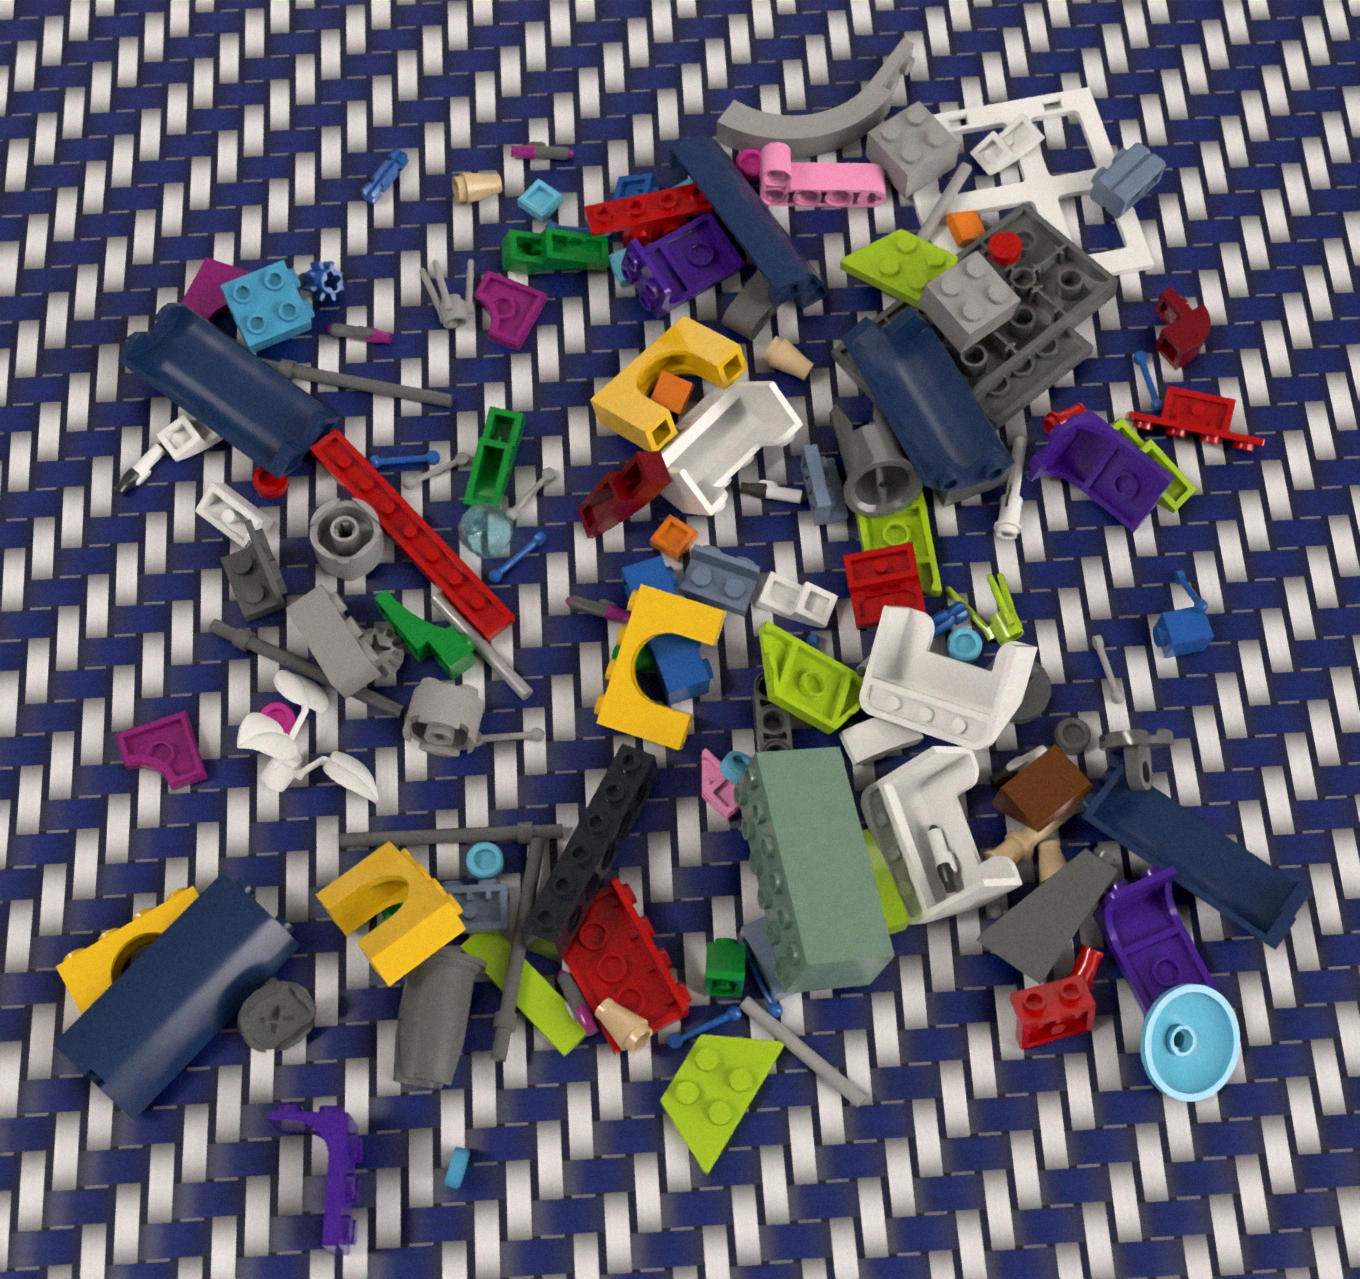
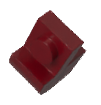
M1170 287L1160 294L1154 308V312L1167 325V327L1161 330L1154 347L1176 371L1199 354L1210 331L1211 319L1204 304L1192 310L1188 301Z

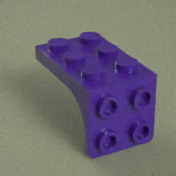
M708 212L645 247H642L636 238L629 241L621 263V272L625 280L630 285L634 284L640 293L639 299L643 307L648 312L652 311L656 319L743 270L746 264L712 213Z
M1090 409L1078 416L1072 414L1063 425L1057 423L1046 436V440L1049 443L1044 450L1040 449L1028 463L1031 469L1026 475V478L1031 482L1040 476L1051 475L1074 484L1132 532L1142 525L1175 480L1172 474Z
M1161 865L1155 866L1140 875L1141 880L1131 884L1127 880H1122L1106 889L1108 894L1099 899L1100 904L1092 914L1144 1017H1146L1149 1009L1158 997L1175 986L1187 983L1199 984L1210 987L1217 992L1219 991L1177 912L1171 888L1172 880L1177 875L1174 866L1164 870Z
M280 1105L279 1111H270L268 1115V1121L278 1132L315 1135L323 1139L327 1145L328 1173L322 1246L332 1255L349 1256L350 1245H356L358 1235V1222L353 1220L352 1209L353 1204H359L361 1182L360 1179H356L355 1167L356 1163H362L364 1150L363 1139H359L358 1125L349 1112H343L344 1108L341 1106L324 1105L319 1107V1112H303V1106Z

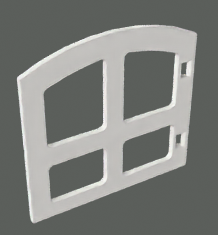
M1086 87L934 114L933 116L952 136L995 128L1005 129L1022 112L1031 122L1075 115L1080 122L1096 168L1052 176L1048 173L1039 145H1036L1017 160L1023 182L957 194L928 242L956 255L965 247H957L947 226L945 218L950 213L976 210L977 214L1015 208L1024 202L1072 241L1058 200L1090 194L1093 187L1091 180L1095 173L1101 167L1108 169L1115 157L1090 88ZM1057 102L1060 104L1059 109L1045 111L1043 107L1045 104ZM966 119V125L950 127V121ZM938 178L912 194L921 228L942 195L939 192ZM1132 206L1120 219L1115 218L1125 248L1089 255L1113 276L1149 270L1154 267V261Z

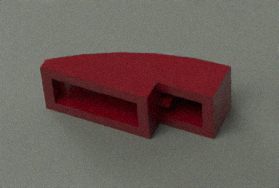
M660 451L636 452L621 471H609L582 502L577 511L587 538H595L623 522L646 506L670 484L672 480Z

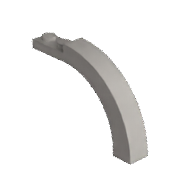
M903 38L873 79L860 93L849 101L827 111L808 115H778L762 112L733 100L717 121L716 141L741 152L746 149L762 151L765 145L780 142L790 147L791 158L812 157L843 148L868 134L890 112L892 95L898 86L899 78L902 74L906 76L914 64L915 59L912 57L914 43Z

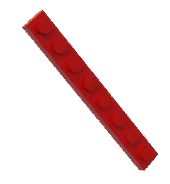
M337 428L309 448L311 455L351 498L363 500L375 510L382 531L488 643L515 622V615Z

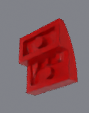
M913 542L843 555L857 630L878 626L884 605L910 607L926 613Z

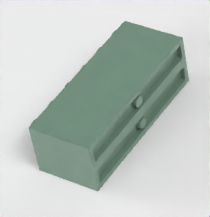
M840 747L756 752L748 766L744 769V773L738 783L735 784L733 796L735 804L740 806L743 817L741 822L742 835L745 840H748L751 851L749 856L750 870L752 874H756L759 885L757 892L758 904L761 909H764L767 919L766 938L768 943L773 945L775 953L774 972L776 979L781 981L784 994L870 985L893 959L895 954Z

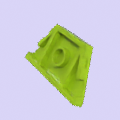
M899 229L842 258L840 270L922 310L918 302L925 285L956 265L958 256L903 229Z
M923 488L918 498L911 505L893 515L875 518L855 513L862 552L913 542L922 593L934 597L941 596L942 587Z
M765 621L760 625L758 631L768 701L828 735L838 729L850 716L862 708L859 695L864 677H859L854 670L771 622Z
M700 1034L662 1096L660 1104L668 1117L673 1121L679 1135L689 1147L704 1174L708 1175L779 1057L785 1045L781 1041Z

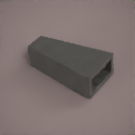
M1097 846L1093 852L1085 848L984 930L976 941L1041 985L1117 873L1118 869L1112 866L1116 859Z

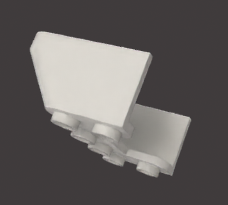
M774 381L733 382L726 390L717 386L675 425L678 434L659 450L672 480L660 494L682 513L713 516L719 513L726 506L725 501L728 498V493L724 488L730 484L731 477L739 469L746 467L754 460V454L761 447H783L795 438L794 433L803 423Z
M884 605L859 695L862 709L871 716L971 750H981L990 747L1023 701L1038 647L1018 641L1007 642L998 650L993 669L990 671L929 651L935 626L932 618L927 613L910 607Z
M933 746L869 785L861 796V808L868 829L875 839L894 879L910 925L925 924L980 908L1023 885L1017 867L1009 857L993 856L984 862L980 859L958 799L959 795L976 784L979 777V767L973 750L965 747ZM931 825H936L942 830L947 850L953 853L958 870L955 872V882L958 888L956 892L946 893L944 885L939 878L927 834Z

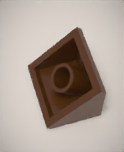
M1055 744L1005 783L996 794L992 805L994 809L1039 833L1093 790V786Z

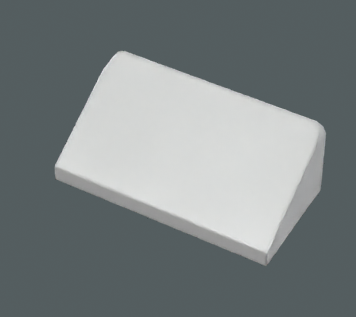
M211 482L195 509L196 513L244 549L253 546L244 523L245 521L251 519L255 531L262 528L264 533L274 522L272 518L224 483Z

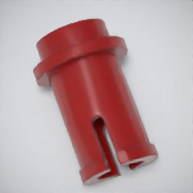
M1078 402L1058 413L1055 411L1049 412L1046 418L1043 419L1045 432L1048 434L1057 423L1063 425L1072 414L1078 416L1087 409L1082 403Z
M1081 944L1080 952L1070 976L1082 975L1088 989L1094 990V986L1091 984L1104 953Z

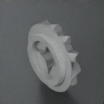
M375 624L373 628L366 630L361 628L363 634L359 636V639L362 643L367 641L372 646L374 641H377L380 650H385V652L378 654L379 659L376 660V666L382 675L374 680L390 677L400 668L404 660V646L401 638L390 627L385 629Z

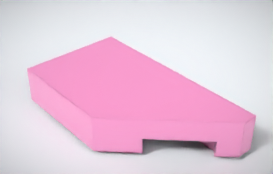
M705 748L702 751V798L728 822L741 810L740 806H737L734 801L733 790L735 784L723 776L720 770L721 762Z

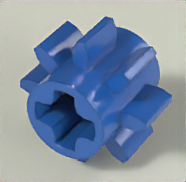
M321 261L310 262L311 269L307 272H302L304 277L303 291L312 293V301H335V293L344 290L342 286L343 272L333 269V261H324L323 263Z

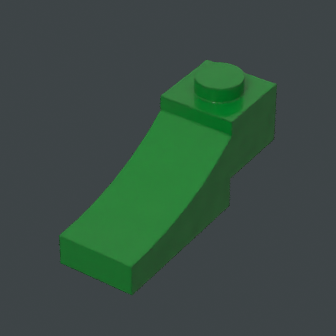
M545 227L542 233L509 229L501 241L503 271L530 275L541 271L565 269L605 272L609 267L608 237L603 235L594 237L589 233Z
M387 590L374 597L378 612L398 637L401 638L402 642L419 663L432 655L452 681L475 665L473 651L476 648L465 632L459 634L452 625L445 629L419 618L404 608Z

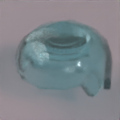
M480 502L474 504L463 514L458 525L460 542L467 550L479 558L486 559L497 556L507 547L513 536V521L504 511L492 503Z

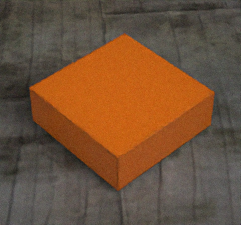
M976 210L953 212L945 218L957 247L968 246L986 232Z
M662 370L650 399L667 408L670 412L682 416L695 385Z
M669 514L650 538V545L676 562H679L698 538V531Z

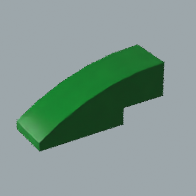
M490 406L483 436L479 437L463 501L464 505L498 512L513 470L527 420L523 413Z

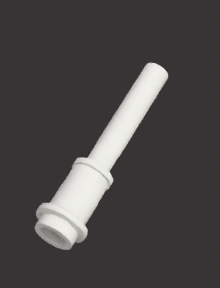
M1015 437L1013 440L1011 457L1015 463L1011 466L1008 474L1006 494L1002 495L1000 499L999 519L994 524L997 537L1003 540L1016 539L1022 530L1019 519L1023 499L1019 495L1027 439L1024 437Z

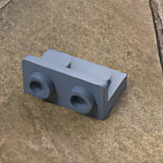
M817 444L803 446L800 466L814 526L847 521L848 511L835 459L826 458L825 456L820 457Z
M694 544L691 560L679 586V594L745 617L759 582L760 566L755 565L752 560L746 557L739 556L735 558L724 554L714 546Z
M485 879L479 881L478 885H463L460 881H445L440 884L446 894L450 893L463 910L458 917L466 930L460 934L509 932V890L507 883L501 884L496 879Z

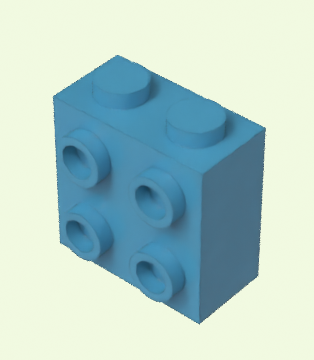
M284 260L220 285L222 295L247 349L252 353L312 329L311 318L315 317L313 308L308 298L301 299L297 290L298 287H301L297 273L294 268L287 269Z

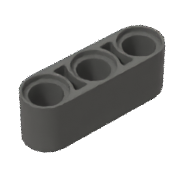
M758 269L729 305L722 319V325L749 341L756 338L781 306L779 305L775 308L769 301V283Z
M761 672L754 680L752 694L757 752L793 750L789 712L768 701V697L760 692V690L766 688L764 672ZM768 721H775L779 723L781 728L771 731L766 729L763 724Z

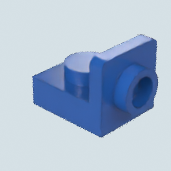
M653 173L621 176L618 178L613 200L664 190L665 188Z

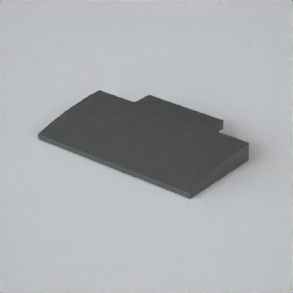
M1025 202L956 254L958 256L957 263L978 250L1020 298V302L1010 320L960 354L924 311L900 299L872 319L885 328L909 306L925 316L939 336L995 431L1092 354L1093 345L1076 332L1074 328L1116 295L1118 285L1116 277ZM998 232H1012L1021 239V256L1015 263L999 265L990 259L988 255L989 240ZM842 342L831 351V357L874 403L873 394Z

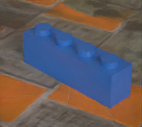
M662 555L622 568V584L628 600L634 589L639 591L640 584L677 595L674 588L678 585L672 566L666 567ZM667 633L656 636L645 644L654 663V669L668 706L709 693L710 679L714 678L709 660L707 658L702 659L698 650L701 647L700 641L675 633Z

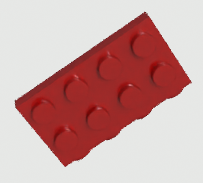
M617 877L610 880V885L599 890L563 958L614 1055L622 1052V1050L603 1023L595 1016L596 1009L605 999L611 998L615 1003L648 1020V1026L653 1031L652 1035L688 1016L689 1006L687 1003L692 1001L685 984L682 981L676 983L669 970L673 968V964L666 950L663 947L659 950L656 948L651 938L655 935L650 921L646 915L639 917L633 905L637 903V899L628 883L622 885Z

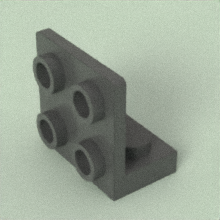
M251 519L244 523L253 546L220 558L246 623L285 608L286 605L282 595L288 593L262 528L255 531Z

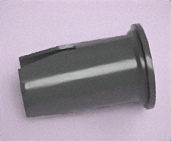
M875 398L873 406V420L875 424L865 425L854 430L852 422L840 406L834 403L831 412H829V418L834 428L847 475V480L843 486V497L851 511L861 516L875 518L893 515L906 509L918 498L923 488V482L912 463L908 461L902 445Z
M439 949L405 975L395 1034L393 1081L433 1089H442L443 1084H452L464 1044L474 980L480 972L486 971L487 962L468 954Z

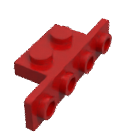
M693 183L585 206L584 211L592 236L621 231V240L625 249L629 241L635 238L642 247L653 243L687 224L689 216L713 212L714 209Z
M1167 386L1160 417L1133 411L1126 412L1125 416L1126 420L1133 421L1132 427L1152 431L1153 425L1166 428L1165 434L1186 438L1187 432L1200 435L1199 441L1216 445L1220 444V440L1234 442L1233 448L1253 452L1254 446L1262 447L1266 440L1229 432L1236 399L1173 386Z

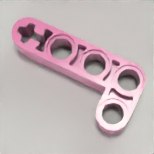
M773 142L765 145L761 151L760 198L769 206L877 207L886 200L885 169L881 165L874 163L791 162L790 147L784 143Z

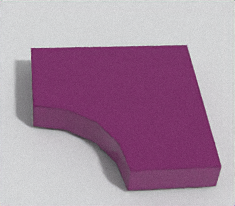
M206 257L181 303H185L213 323L218 316L229 311L220 285L252 272Z
M487 270L473 294V300L485 309L491 319L488 339L519 352L547 302V294Z
M186 710L115 734L127 771L141 768L155 771L167 780L172 790L208 779Z

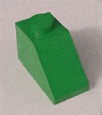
M717 938L715 942H707L703 996L741 999L745 981L746 945L738 944V941L732 938Z

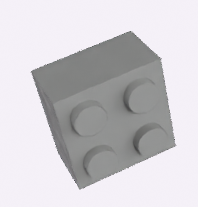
M917 101L868 132L866 157L872 163L881 165L885 169L886 179L904 198H907L956 167L959 142L920 101Z
M976 250L927 283L918 305L961 354L1010 320L1020 302V298Z

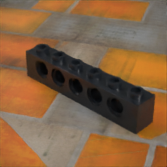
M623 743L621 744L521 928L527 950L559 963L562 962L659 778L655 755Z

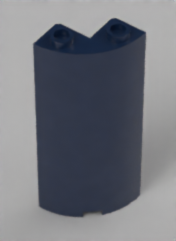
M682 136L669 145V164L673 169L680 165L767 280L769 283L768 299L775 308L794 298L796 305L800 310H803L828 296V287L715 139L705 136L690 138Z
M167 303L156 314V323L151 331L134 332L125 339L122 345L123 351L118 359L121 364L277 479L290 474L300 467L304 462L302 458L305 453L310 451L309 448L329 434L341 418L185 303Z
M909 306L885 328L865 316L841 337L842 342L925 486L941 490L942 492L967 488L986 480H997L1005 473L1006 469L1015 463L925 316Z
M1121 761L1117 768L1109 765L1098 781L1103 786L1098 794L1091 790L1080 805L1079 809L1084 812L1081 818L1151 866L1161 865L1163 870L1174 866L1177 875L1173 878V881L1276 950L1297 920L1294 916L1313 889L1301 881L1295 883L1155 787L1151 786L1150 790L1133 792L1127 782L1125 763Z
M222 872L53 1043L66 1058L133 1120L241 1009L244 1001L254 991L260 989L301 946L290 935L295 930L294 927L280 914L273 918L252 898L256 892L240 877L234 882Z

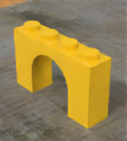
M684 315L594 395L590 401L599 423L646 451H659L678 434L670 411L647 398L649 392L657 384L662 370L672 375H697L726 390L748 367L739 344Z
M640 584L639 591L634 589L629 598L627 610L632 612L628 625L622 624L617 636L616 645L621 646L617 659H611L606 670L605 679L610 680L606 694L600 693L595 704L594 714L598 715L596 723L676 750H682L694 715L650 699L641 690L637 682L635 673L636 660L641 649L648 641L656 636L667 633H675L716 646L727 611Z
M390 841L315 894L333 922L346 937L379 912L392 905L404 902L389 919L356 942L374 970L388 986H391L466 930L458 917L463 910L450 893L446 894L435 878L431 879L425 868L420 863H416L406 848L399 851Z
M194 886L172 892L166 898V902L154 909L146 908L138 912L132 918V922L120 929L112 928L104 932L98 938V942L86 949L79 948L70 952L64 957V962L56 966L81 1014L121 976L123 966L135 951L153 943L200 896Z

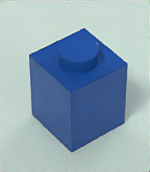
M1194 606L1162 613L1153 628L1154 642L1158 648L1161 647L1164 658L1205 651L1214 638L1206 612L1198 613L1195 611Z

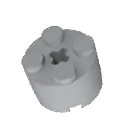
M340 498L327 501L313 514L310 522V540L318 563L327 573L350 582L371 572L380 563L386 550L378 515L368 503L356 498H352V500H340Z
M423 678L420 685L412 693L402 732L404 738L409 743L411 738L420 742V750L437 756L459 757L460 751L466 749L467 754L471 753L475 748L484 711V705L478 698L479 691L468 684L455 686L442 683L435 678Z

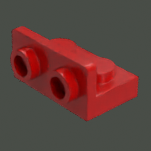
M1082 975L1070 976L1010 994V1003L1017 1016L1016 1040L1021 1050L1093 1030L1096 1003Z

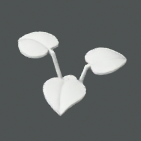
M279 670L274 675L275 687L286 699L301 705V712L290 734L284 733L281 725L274 719L264 714L253 712L244 718L239 727L237 748L253 749L272 756V759L260 774L261 780L272 790L283 792L294 777L302 780L308 772L324 765V772L332 780L376 804L378 792L371 773L363 763L350 755L334 751L329 758L322 756L301 768L302 757L298 753L294 739L309 712V708L318 713H324L328 708L329 702L323 689L312 680L287 670Z

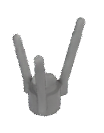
M435 259L432 261V265L442 296L441 301L424 268L419 270L420 275L438 312L440 323L445 328L462 327L469 322L468 315L475 313L472 303L474 260L469 259L467 264L464 301L459 294H448L439 262Z

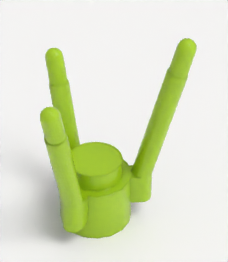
M1003 573L997 574L1000 589L992 574L987 575V581L1000 610L989 618L990 626L984 622L952 587L947 586L945 591L955 602L961 601L968 609L969 617L984 632L988 642L996 639L998 644L1002 646L1007 642L1018 639L1024 634L1023 625L1017 616Z

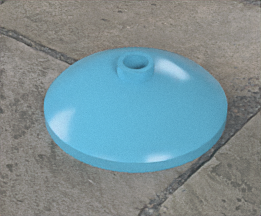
M1187 983L1170 988L1153 1003L1142 1026L1140 1053L1146 1074L1159 1091L1168 1097L1180 1101H1200L1219 1091L1228 1081L1236 1066L1240 1050L1239 1025L1231 1005L1219 992L1204 985Z

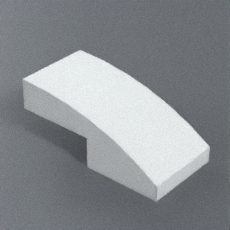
M1022 112L999 135L993 130L970 154L986 173L991 176L1020 159L1045 137Z
M184 414L156 434L176 462L198 454L223 440L222 437L195 417H191L188 420Z
M770 571L755 605L800 623L825 628L838 596L807 581L802 586Z
M877 717L856 724L838 734L853 766L882 759L888 752L917 745L924 738L921 732Z

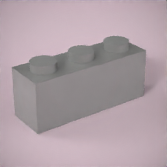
M320 584L285 608L329 682L345 699L382 675L374 663L379 659L378 655L367 641L362 643L359 639L363 631L352 616L346 618L343 612L348 607L336 591L330 595Z

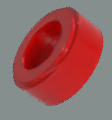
M1008 231L994 234L988 244L990 259L999 265L1015 263L1021 256V239L1016 234Z
M261 466L255 470L252 477L256 492L266 499H275L282 496L289 486L287 475L277 479Z

